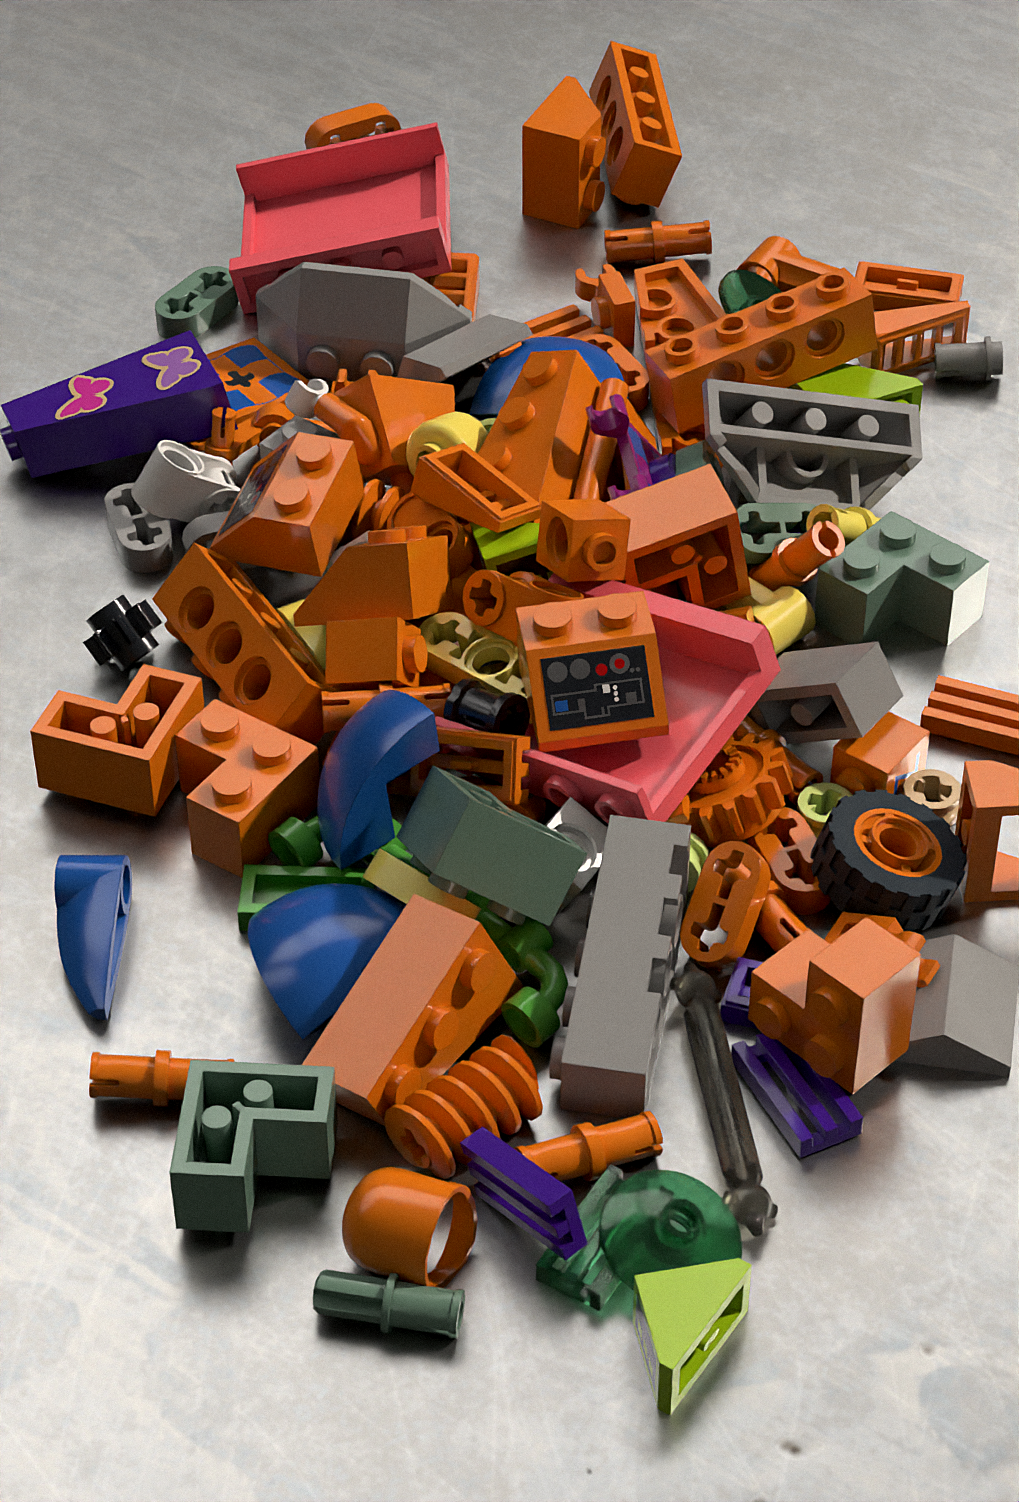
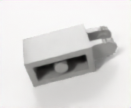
M878 642L784 652L777 659L781 671L747 716L764 730H776L785 738L786 744L863 738L904 695Z

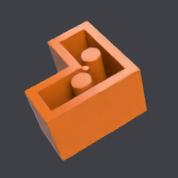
M711 463L605 502L631 519L625 578L621 580L622 583L650 590L676 580L688 603L711 610L752 595L738 512Z
M143 664L117 704L58 690L30 730L38 787L156 817L179 780L175 734L204 709L202 678Z
M216 699L211 701L175 734L180 788L182 792L188 794L186 802L192 854L242 878L244 864L258 865L272 851L268 841V835L271 831L289 817H295L303 821L317 807L320 781L317 746Z
M868 917L862 919L831 944L807 929L752 971L748 1019L765 1036L777 1039L806 1060L816 1073L823 1077L831 1078L853 1095L908 1050L921 954Z

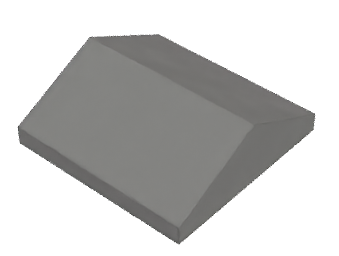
M488 314L403 356L397 377L442 383L533 334L527 324Z
M956 934L926 940V943L919 951L921 958L937 960L940 968L928 986L923 988L916 987L909 1047L895 1061L1009 1077L1013 1050L1019 966Z

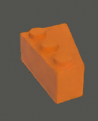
M413 894L302 1065L335 1067L337 1103L385 1126L386 1110L395 1104L403 1105L407 1096L418 1089L425 1090L427 1083L439 1075H443L502 1013V1005L524 986L479 921Z

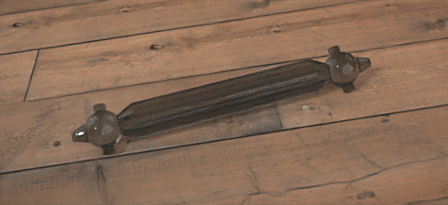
M687 962L684 965L683 974L680 977H672L669 987L675 991L677 1000L685 1007L683 1019L725 1185L730 1190L725 1191L722 1202L729 1207V1212L736 1222L746 1226L754 1237H759L763 1234L764 1223L767 1218L773 1219L776 1217L778 1206L772 1203L770 1194L760 1185L763 1173L719 1006L717 1005L722 998V993L716 990L715 982L709 974L699 970L693 962Z

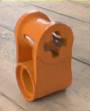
M482 569L474 572L468 578L463 590L462 600L464 611L469 620L475 625H479L512 641L518 647L516 608L540 605L547 602L584 599V595L567 586L552 583L532 572L518 571L506 576L497 571Z

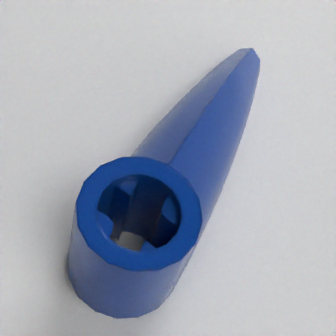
M60 855L55 869L54 891L57 908V937L61 961L70 985L87 1013L96 1019L108 1020L131 906L132 869L130 859L127 855Z

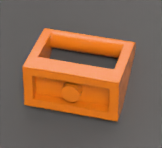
M993 760L964 762L955 835L959 836L963 844L961 847L962 852L966 854L967 864L963 869L966 872L959 885L963 903L1019 900V858L997 851L1002 816L1019 815V768Z

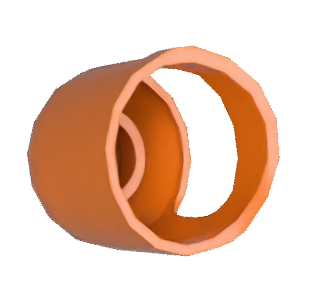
M395 1167L377 1169L362 1178L353 1189L347 1201L342 1219V1239L349 1258L357 1265L372 1273L388 1278L392 1272L399 1274V1280L403 1282L445 1288L466 1264L475 1243L478 1223L475 1200L467 1186L456 1182H446ZM452 1197L453 1215L449 1235L436 1267L427 1273L431 1239L437 1221L445 1205Z

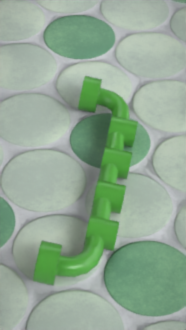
M318 816L305 823L298 818L289 817L268 835L272 851L284 866H313L323 858V849L320 844L323 841L320 835ZM392 818L395 838L379 848L430 877L429 874L410 863L412 855L406 852L408 848L396 837L402 825ZM379 848L362 858L368 866ZM469 890L465 899L481 908L475 920L482 924L512 970L517 973H523L527 970L541 983L539 991L528 986L521 988L501 1007L503 1018L511 1031L525 1044L537 1048L560 1029V1019L557 1011L564 1003L568 987V980L563 966L548 952L553 947L552 937L541 922L528 916L523 925L517 924L512 927L499 918V915L486 907L490 899Z

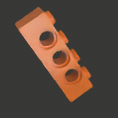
M610 41L589 89L590 99L601 113V136L606 139V150L603 159L612 195L617 196L625 203L631 205L643 203L659 208L682 158V153L657 55Z
M843 267L834 272L824 273L815 280L786 292L774 294L765 301L736 313L724 315L717 321L686 334L674 336L662 344L647 349L644 352L653 405L678 433H681L704 423L702 383L706 379L787 388L878 349L872 293Z
M194 542L152 598L167 618V621L164 623L165 628L176 639L189 646L194 653L191 661L195 667L217 682L222 689L218 695L223 703L312 745H316L324 735L321 691H342L325 684V670L237 562Z

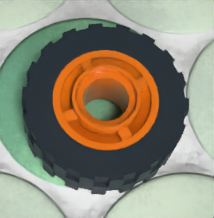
M876 789L875 792L861 790L855 791L853 796L848 797L846 795L831 810L811 851L810 858L813 859L811 870L813 877H817L820 883L818 887L824 895H828L834 901L833 905L842 912L895 917L903 931L913 932L914 929L921 928L924 930L931 927L934 920L938 921L945 912L966 872L963 869L967 864L966 854L962 852L961 847L963 844L959 836L954 835L950 829L951 826L944 818L940 819L935 815L931 808L923 803L920 805L910 800L911 797L900 793L895 795L888 793L887 790Z

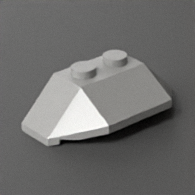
M302 262L281 275L270 285L266 284L258 289L256 294L259 341L306 379H322L323 381L333 382L336 381L339 369H347V380L349 382H355L368 375L369 370H376L378 375L397 377L403 356L472 323V312L461 304L456 306L441 291L415 274L408 272Z
M706 379L702 383L705 439L749 503H810L816 506L828 504L843 510L849 507H862L870 510L923 459L919 405L715 379Z

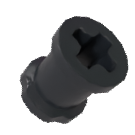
M467 678L462 679L453 687L451 694L445 702L444 719L479 731L525 736L529 726L530 711L525 697L513 692L499 695L487 691L479 681Z

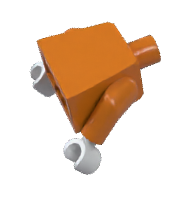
M368 374L333 394L328 393L329 387L322 379H312L308 382L307 386L300 380L294 381L285 398L286 407L293 414L302 418L310 419L316 416L332 428L340 439L354 441L360 472L364 475L366 483L375 478L384 482L385 485L391 486V488L397 486L404 489L405 494L411 492L414 479L406 460V444L411 433L425 421L443 414L455 412L454 386L450 384Z

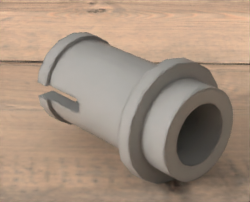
M986 336L984 337V342L935 343L936 379H942V377L985 375V380L991 381L992 375H1003L1002 341L991 342V337Z

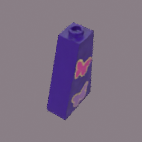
M189 330L2 404L1 407L9 426L0 429V435L11 461L22 458L31 477L34 478L152 451L163 440L183 444L209 438L212 431V410L223 407L222 428H225L227 407L231 408L222 380L193 333ZM235 421V430H237L238 427Z

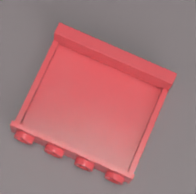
M437 122L236 165V171L245 195L241 256L229 260V273L243 314L257 312L256 294L258 289L266 284L270 285L281 275L302 262L408 272L415 274L419 278L451 272L449 163Z
M553 573L548 581L572 588L582 593L584 599L606 596L613 593L644 591L656 632L669 722V735L541 752L538 749L533 724L529 723L525 736L530 737V750L522 751V762L530 763L529 776L521 777V788L529 789V793L549 799L559 808L572 797L589 813L602 818L608 824L610 815L666 822L781 671L767 628L759 623L614 580L567 582ZM438 716L435 717L436 726L479 731ZM441 743L442 753L503 760L504 750ZM455 769L465 775L475 773L498 781L501 785L503 784V775Z

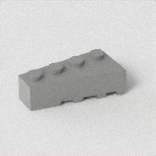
M610 815L596 889H591L586 915L587 934L586 937H579L576 950L574 976L578 977L576 987H567L564 999L562 1027H568L566 1038L555 1037L551 1052L549 1077L550 1079L561 1080L560 1109L624 1119L639 1115L640 1112H644L647 1109L681 948V925L687 911L691 825Z

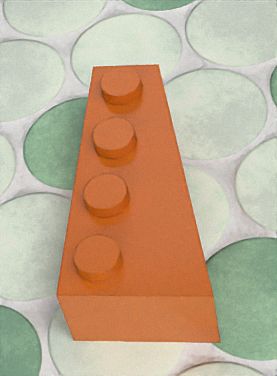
M578 350L537 351L530 353L480 451L477 453L540 504L542 500L573 499L590 430L585 408L592 405L595 410L601 383ZM452 514L473 536L470 527L471 521ZM540 518L529 523H540ZM452 540L448 542V546L451 545ZM476 547V553L470 566L479 571L483 567Z

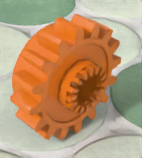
M750 732L740 741H735L733 735H731L690 789L689 821L683 824L691 825V832L703 840L707 847H717L719 844L728 841H742L765 829L777 818L785 806L784 794L793 792L794 789L790 779L793 777L783 747L777 748L772 737L759 742L754 732Z

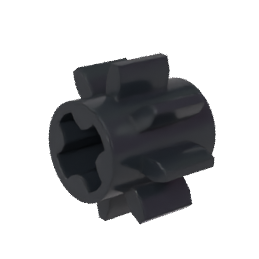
M121 595L86 620L94 634L84 641L83 644L99 666L113 659L121 671H123L159 646L151 632L161 625L162 621L146 599L132 607L127 598Z

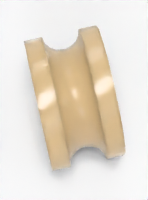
M923 769L912 773L905 780L903 795L911 797L910 800L920 805L923 803L928 806L940 819L944 818L950 826L956 823L961 786L954 776L945 771ZM926 799H934L937 802H929Z

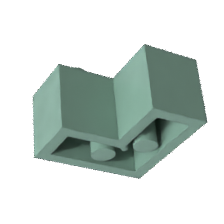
M890 511L848 544L838 557L832 558L818 568L815 625L850 644L872 642L899 620L948 646L982 617L989 561Z
M432 766L396 836L413 853L410 863L429 874L428 881L431 884L461 899H465L469 890L490 899L486 905L490 911L518 925H523L527 916L548 926L551 925L587 855V852L568 836L509 809L489 791L435 766Z
M190 1060L169 1171L176 1229L249 1233L258 1175L330 1179L338 1127L335 1067Z

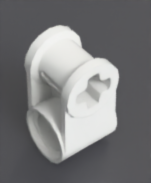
M163 440L158 443L133 485L131 495L143 509L153 515L190 523L195 518L206 514L229 511L241 489L235 485L237 482L236 471L227 459L189 449L175 441Z

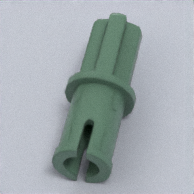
M326 1269L320 1272L315 1281L312 1297L313 1310L318 1314L380 1324L382 1333L389 1334L393 1326L446 1335L449 1338L457 1339L464 1314L465 1290H451L403 1282L399 1280V1274L392 1272L388 1279Z

